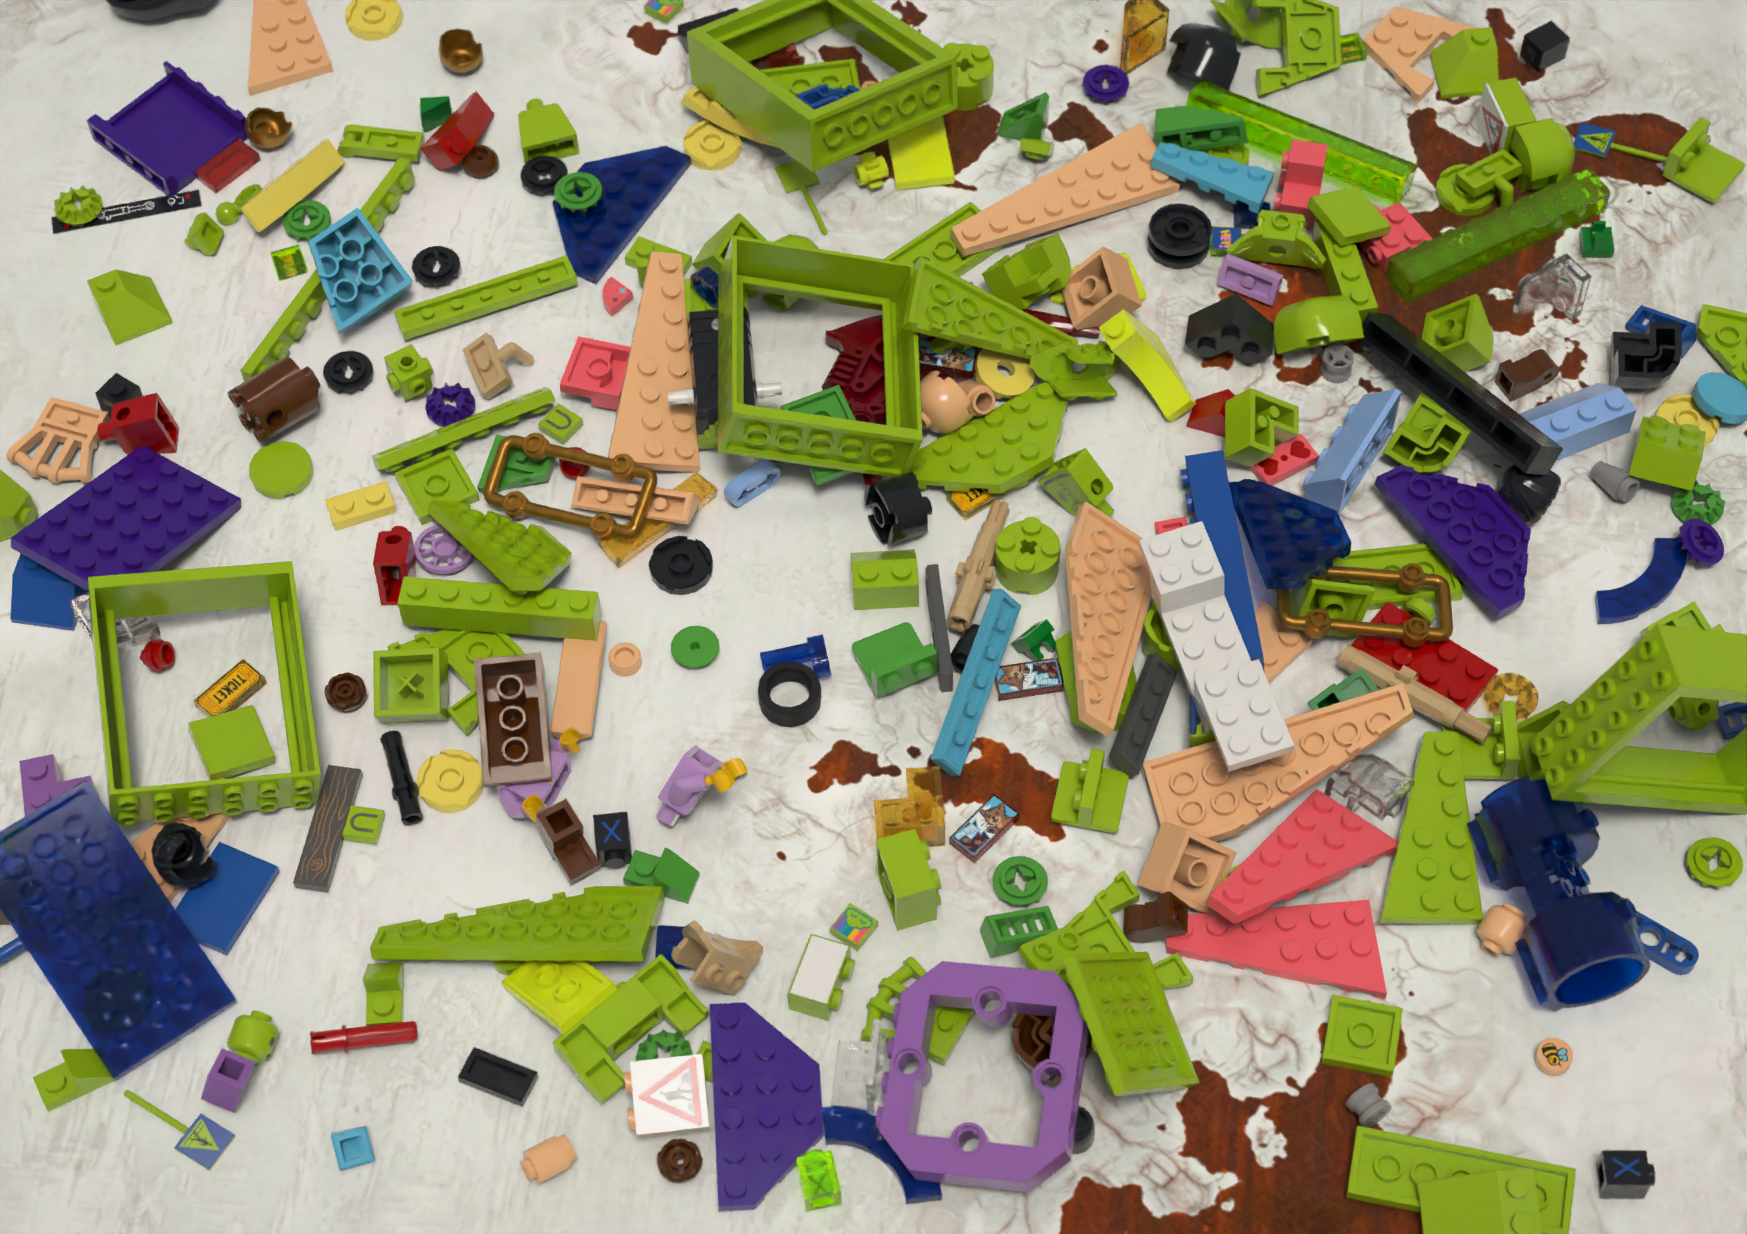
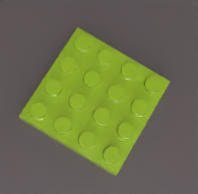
M1148 952L1073 954L1062 960L1066 969L1067 981L1074 989L1079 1002L1080 1015L1087 1023L1092 1036V1046L1101 1059L1106 1072V1082L1110 1089L1113 1090L1114 1096L1181 1090L1200 1083Z

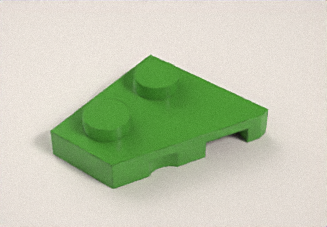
M496 434L477 486L479 493L483 494L499 444L506 436ZM512 448L497 491L548 481L556 458L547 456L543 460L535 461L530 459L524 450Z

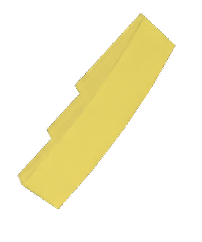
M693 87L684 95L681 103L706 120L747 139L779 148L698 87Z
M327 138L314 147L307 155L293 163L281 175L272 179L240 209L259 233L324 182L345 161Z

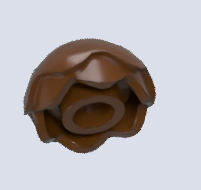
M475 145L462 159V164L467 174L479 179L492 176L499 167V159L497 153L492 148L486 145Z
M346 672L332 677L324 689V694L331 707L347 712L358 708L366 697V687L361 677Z
M673 1139L658 1152L657 1165L665 1179L674 1183H683L693 1179L699 1173L702 1167V1156L694 1142L685 1139ZM678 1160H682V1161H683L682 1164H677L676 1162H677Z

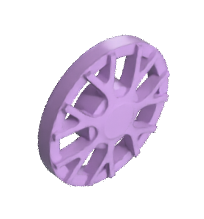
M439 524L424 530L417 537L414 545L415 557L419 565L425 570L436 574H450L460 571L472 561L474 555L467 550L458 551V548L463 545L458 540L456 541L452 538L450 533L447 534V530ZM438 532L443 533L444 536H440L436 539L433 536V534ZM423 542L431 544L432 549L422 548L421 544ZM431 555L434 557V559L428 562L423 559ZM459 557L462 561L455 563L453 559ZM440 561L447 562V566H438V563Z

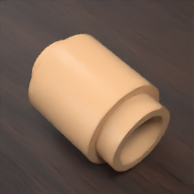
M971 380L958 384L971 402L967 407L969 413L973 411L975 416H983L992 411L995 406V396L989 387Z
M564 1134L558 1138L554 1135L523 1151L524 1160L520 1161V1165L529 1181L535 1179L538 1184H541L571 1168V1163L577 1160V1156L572 1144Z

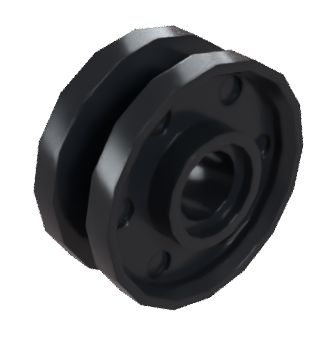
M1179 203L1159 208L1152 215L1148 228L1147 247L1148 252L1155 261L1166 267L1185 269L1200 264L1207 257L1210 248L1212 225L1210 219L1203 211L1195 206Z

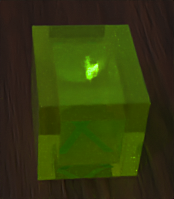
M812 1150L803 1154L802 1157H797V1173L806 1212L842 1205L841 1189L832 1150L826 1152Z

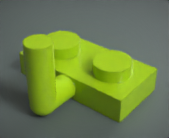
M1502 149L1458 171L1455 182L1474 198L1496 187L1501 191L1500 213L1508 216L1512 214L1514 187L1508 180L1522 174V164L1506 150Z
M638 236L625 256V264L637 269L638 282L641 287H643L651 252L681 254L683 278L693 263L691 255Z

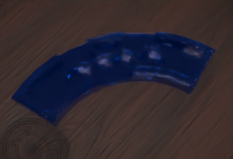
M1655 538L1652 561L1640 577L1616 589L1596 591L1597 623L1612 624L1635 619L1639 614L1662 604L1672 594L1673 589L1683 574L1688 554L1686 551L1681 550L1683 543L1677 538Z
M822 1107L826 1145L855 1147L878 1158L897 1178L906 1204L942 1200L940 1183L915 1180L876 1127V1116L868 1114L865 1110L851 1107Z

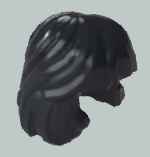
M1513 464L1504 472L1501 480L1498 482V495L1510 508L1518 507L1523 514L1526 524L1532 526L1541 519L1542 515L1545 514L1552 501L1556 498L1561 486V478L1552 471L1548 475L1528 474Z
M167 823L157 834L151 850L152 861L158 874L167 884L176 887L198 886L202 881L210 879L216 873L217 863L209 856L206 862L200 865L205 848L200 840L201 833L195 827L184 823Z

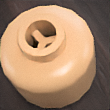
M1503 903L1502 906H1492L1477 927V934L1483 941L1481 947L1496 957H1499L1501 953L1507 955L1516 953L1530 931L1529 925L1526 922L1527 915L1508 903Z

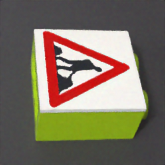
M1517 78L1485 83L1476 122L1478 129L1491 155L1504 149L1518 160L1511 149L1515 127L1537 120Z

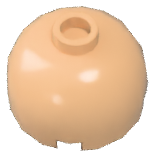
M931 371L920 381L922 429H929L939 434L956 432L974 416V412L969 413L967 409L971 402L962 388L953 379L947 377L943 380L937 376L941 372Z

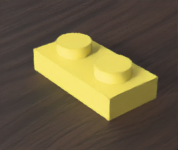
M387 481L325 499L335 531L397 513Z

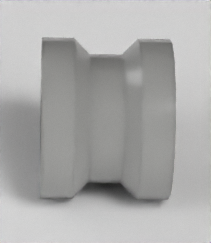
M1333 344L1324 350L1320 371L1322 377L1331 383H1342L1349 379L1352 372L1354 354L1348 346Z
M1373 1083L1358 1089L1349 1097L1345 1104L1351 1112L1357 1113L1359 1116L1358 1122L1361 1126L1367 1128L1382 1120L1392 1108L1387 1100L1379 1097V1090Z

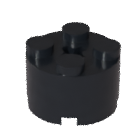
M913 472L900 474L866 486L864 493L865 506L871 504L873 514L868 515V519L873 532L881 543L888 542L887 545H892L927 533V516L932 514V506L928 497L922 496L918 487L917 477Z

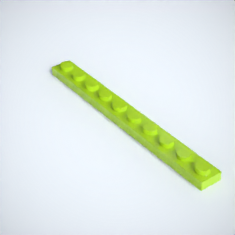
M403 157L398 158L360 209L376 232L380 231L389 213L397 208L399 200L404 193L413 186L414 174L411 162ZM317 268L240 370L244 382L286 358L290 347L296 339L301 338L305 327L312 317L314 318L318 315L321 305L327 298Z

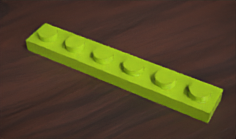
M566 255L394 310V314L404 340H408L578 285V281Z
M543 387L371 456L376 468L392 472L404 466L403 461L413 457L416 461L433 455L432 450L444 446L445 449L460 445L462 443L461 438L471 434L475 438L491 432L490 427L502 423V426L513 424L520 420L519 415L530 411L531 415L543 412L549 408L548 404L554 402L555 399L551 389Z

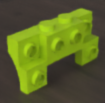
M662 954L657 956L627 982L617 984L616 992L568 1032L560 1035L552 1042L554 1051L577 1074L579 1082L601 1105L625 1086L624 1072L614 1062L617 1057L664 1019L683 1038L709 1016V1010L694 995L675 967Z

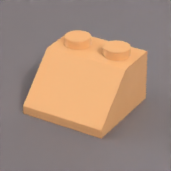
M1104 246L1071 271L1069 282L1062 289L1073 328L1077 330L1101 326L1123 309L1132 314L1142 306L1127 258Z
M1163 821L1137 885L1157 895L1170 891L1185 902L1188 908L1200 913L1213 912V909L1206 905L1209 895L1222 883V877L1228 876L1237 852L1188 828Z

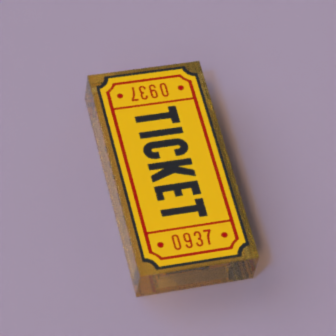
M971 488L970 492L952 491L946 495V501L964 521H967L990 507L994 500L997 499L999 501L1016 491V488L1009 489L1002 494L988 493V489Z
M242 659L193 700L195 707L203 714L211 717L239 708L266 685L267 682L263 675Z

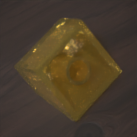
M1128 0L1124 4L1120 69L1127 75L1166 50L1170 9L1159 0Z

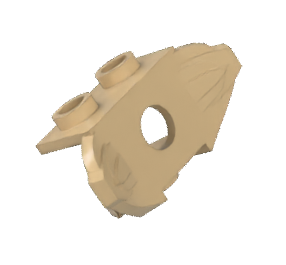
M693 920L682 929L684 939L677 947H673L671 956L676 964L696 970L690 979L693 983L735 996L737 991L744 985L746 977L753 966L759 962L763 954V946L757 941L731 939L717 933L706 932L699 923Z

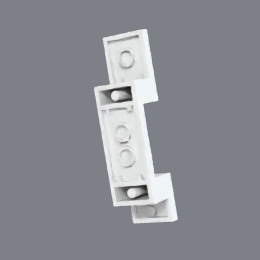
M1200 521L1139 540V548L1150 573L1151 596L1205 732L1212 730L1228 772L1294 752V743L1260 660L1251 661L1225 598L1224 573L1203 522Z

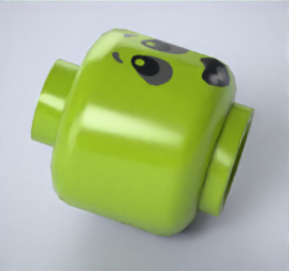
M252 1010L251 1015L238 1016L227 1039L228 1049L235 1054L254 1061V1066H258L259 1062L269 1060L279 1036L278 1028L270 1023L272 1017Z

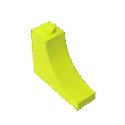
M1124 309L1099 327L1111 351L1120 357L1140 379L1166 419L1173 422L1196 405L1162 341L1155 332Z

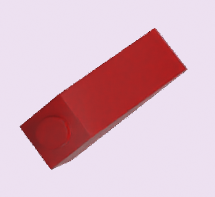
M477 91L473 92L420 149L438 171L456 166L475 146L494 116L493 111Z

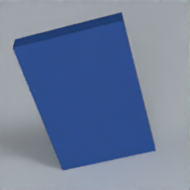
M219 842L209 856L217 863L216 873L210 879L202 881L198 886L189 887L165 925L168 931L227 956L277 878L280 870L274 864Z

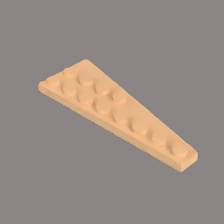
M651 252L644 278L641 301L638 307L636 325L632 335L631 349L628 354L619 406L615 416V425L611 435L608 458H614L619 454H628L637 465L646 466L653 470L697 473L700 468L694 404L689 406L688 404L669 405L668 392L687 390L686 388L693 389L682 256L676 253Z

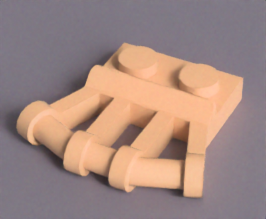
M51 397L33 429L10 447L6 458L11 463L22 466L29 472L30 476L35 478L47 477L50 482L57 484L61 483V481L81 480L82 483H89L92 480V451L98 448L97 442L100 439L98 424L110 421L108 412ZM44 438L33 459L29 457L26 452ZM57 442L64 443L52 466L45 464ZM77 447L81 448L80 467L66 468Z

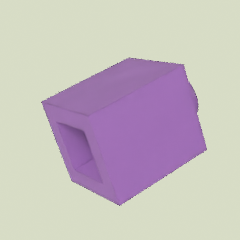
M222 1048L207 1076L201 1099L234 1112L248 1086L255 1062Z

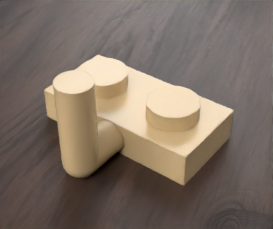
M484 333L463 349L481 394L489 400L513 383L504 361L512 356L525 366H529L534 360L530 353L514 342H509L498 350L494 338L488 333Z

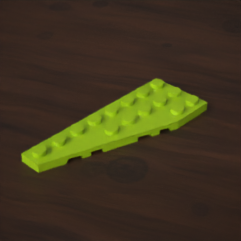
M593 886L584 888L585 894L566 897L565 892L552 894V899L544 902L534 903V901L524 899L476 908V914L458 918L457 912L445 914L444 920L426 924L425 921L418 919L381 926L378 928L370 946L372 959H387L390 961L644 962L664 901L663 886Z

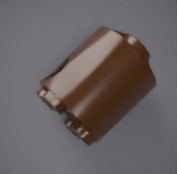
M287 356L228 391L227 395L233 405L241 409L242 414L238 417L244 428L248 432L252 430L257 441L263 444L320 410L317 394L321 386L316 375L308 366L301 370Z

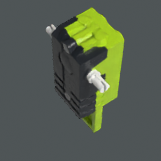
M718 276L684 279L693 389L686 388L687 390L668 392L669 405L688 404L689 406L694 404L699 450L718 448ZM743 289L744 404L758 406L759 398L764 399V397L776 395L782 396L781 382L756 383L747 291Z

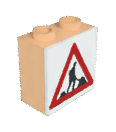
M702 1054L630 1062L631 1072H624L626 1094L633 1093L634 1108H628L629 1129H636L638 1138L710 1130Z

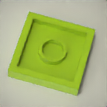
M1358 186L1311 196L1307 204L1308 208L1340 246L1388 235L1391 229L1389 222Z
M453 448L395 472L396 480L421 525L435 520L428 513L430 501H460L470 505L480 500L476 488Z
M253 705L188 723L189 733L209 780L228 778L275 764V755Z
M1332 995L1321 1064L1392 1077L1395 1068L1403 1008Z

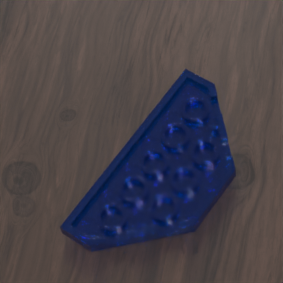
M661 146L586 162L580 167L577 172L592 174L602 185V199L597 201L596 207L589 206L586 212L582 209H577L572 213L570 208L562 209L556 199L552 202L563 247L576 276L597 285L690 167L691 156L668 146ZM575 187L577 197H582L583 193Z
M1243 479L1239 482H1229L1234 509L1267 589H1300L1307 584L1308 577L1313 574L1319 576L1333 566L1334 559L1337 557L1344 559L1350 554L1352 542L1337 510L1261 481Z

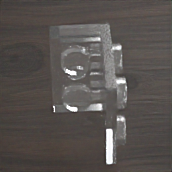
M1567 253L1556 260L1550 259L1540 270L1534 274L1529 273L1520 280L1516 300L1513 303L1514 308L1511 320L1517 323L1550 301L1571 320L1575 319L1582 313L1592 276Z
M873 1019L870 1042L838 1039L831 1111L874 1114L875 1101L882 1102L883 1069H886L887 1032L880 1031V1020Z

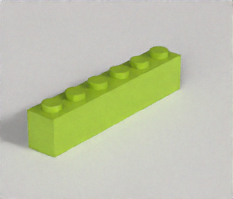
M405 576L403 577L397 603L403 625L593 641H597L602 616L598 592L544 588L541 591H528L526 594H517L509 591L505 584Z

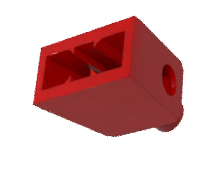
M153 393L115 403L112 406L110 422L98 424V435L102 442L116 440L124 453L128 455L139 447H147L158 454L177 453L179 426L158 393Z
M395 526L390 531L378 533L373 566L381 605H398L403 577H416L417 562L412 533L403 526ZM396 568H399L398 579L392 576V572Z

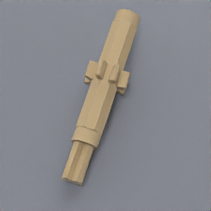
M996 499L992 502L986 521L982 524L980 532L977 534L970 556L967 557L965 563L959 562L955 575L958 576L956 584L959 586L947 619L948 626L953 630L963 632L970 627L986 588L993 589L997 578L993 575L995 571L993 563L995 561L996 538L1003 530L1009 513V504L1006 501L1000 503Z
M1351 645L1346 646L1341 653L1337 663L1338 666L1347 670L1350 674H1353L1362 667L1379 690L1403 683L1411 707L1441 725L1443 724L1452 730L1457 729L1482 744H1485L1487 738L1491 735L1492 726L1468 714L1464 708L1455 704L1452 700L1417 682V672L1403 665L1400 671Z

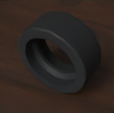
M785 661L774 664L764 672L759 680L758 700L761 711L769 721L779 726L795 727L805 724L814 718L820 709L821 685L817 674L809 666L800 662ZM792 681L805 685L809 690V697L800 705L785 707L774 703L771 700L770 692L778 684Z

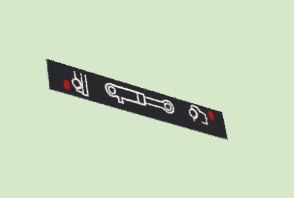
M199 190L175 194L171 198L169 196H162L103 207L96 218L79 225L66 224L60 221L57 216L51 217L53 234L202 206Z

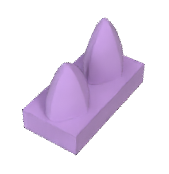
M1227 254L1222 262L1217 285L1273 306L1277 300L1284 275L1279 274L1276 269H1267Z

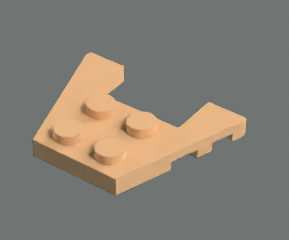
M1395 6L1363 39L1362 48L1383 70L1388 69L1396 77L1395 82L1401 88L1406 87L1411 93V98L1416 103H1419L1433 89L1435 80L1413 68L1441 39L1447 41L1463 29L1478 27Z

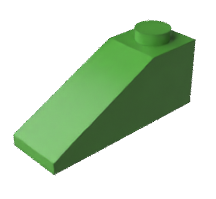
M1185 105L1156 109L1157 145L1160 142L1172 143L1181 148L1200 150L1248 143L1244 117Z

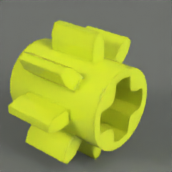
M871 151L858 155L859 163L853 164V172L857 183L860 186L866 184L867 189L883 186L882 178L889 176L884 157L882 155L876 157L875 152Z

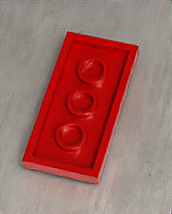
M1387 601L1370 622L1404 625L1407 620L1413 617ZM1359 635L1351 644L1354 648L1362 650L1400 671L1402 666L1405 665L1416 671L1417 682L1452 700L1455 704L1464 708L1467 713L1496 678L1499 670L1450 639L1445 641L1426 640L1420 647H1410L1401 638Z

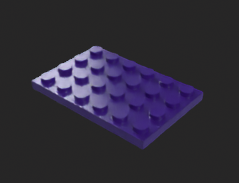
M139 447L11 537V548L89 592L88 577L157 572L241 509V498L147 447Z

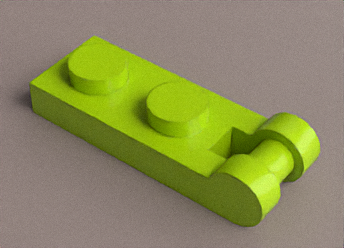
M349 124L344 128V140L339 143L338 153L345 158H352L354 155L398 160L399 157L410 160V162H418L422 151L420 147L424 144L425 139L423 132Z

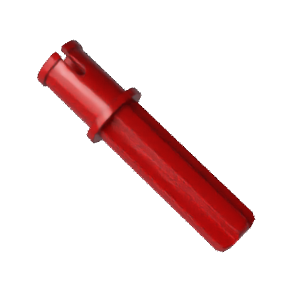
M414 1021L354 1028H347L346 1025H342V1029L310 1031V1038L312 1039L310 1040L312 1054L344 1050V1053H349V1049L415 1042L418 1039L417 1024Z

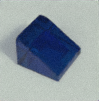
M1238 200L1233 206L1234 227L1252 229L1258 226V222H1256L1258 214L1262 209L1270 211V203L1263 201L1257 214L1248 210V204Z
M658 925L655 958L662 954L675 969L690 970L689 967L676 964L671 956L673 947H677L684 939L682 934L684 926Z

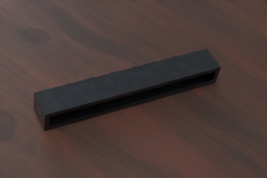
M1375 312L1367 314L1362 323L1364 338L1357 341L1523 472L1548 475L1563 450L1560 445L1392 315Z

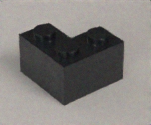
M1235 293L1189 315L1185 345L1204 360L1230 350L1249 366L1272 355L1274 324Z

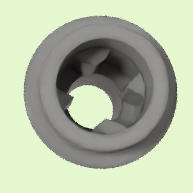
M1602 461L1597 462L1590 472V476L1616 501H1630L1640 486V481L1636 477L1628 475V471Z

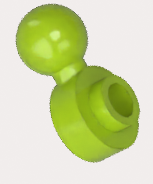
M253 184L241 191L236 197L235 202H223L218 205L215 211L218 222L226 226L235 224L239 219L240 212H242L240 208L257 194L262 187L259 184Z

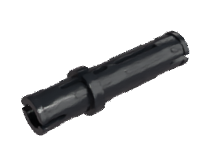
M388 731L381 736L380 741L384 749L393 784L391 790L392 797L398 803L402 823L404 825H415L421 822L423 818L417 798L419 788L412 779L401 733L399 731Z

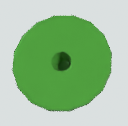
M689 626L680 630L671 642V653L674 659L681 665L690 668L710 664L719 652V640L716 634L702 626Z

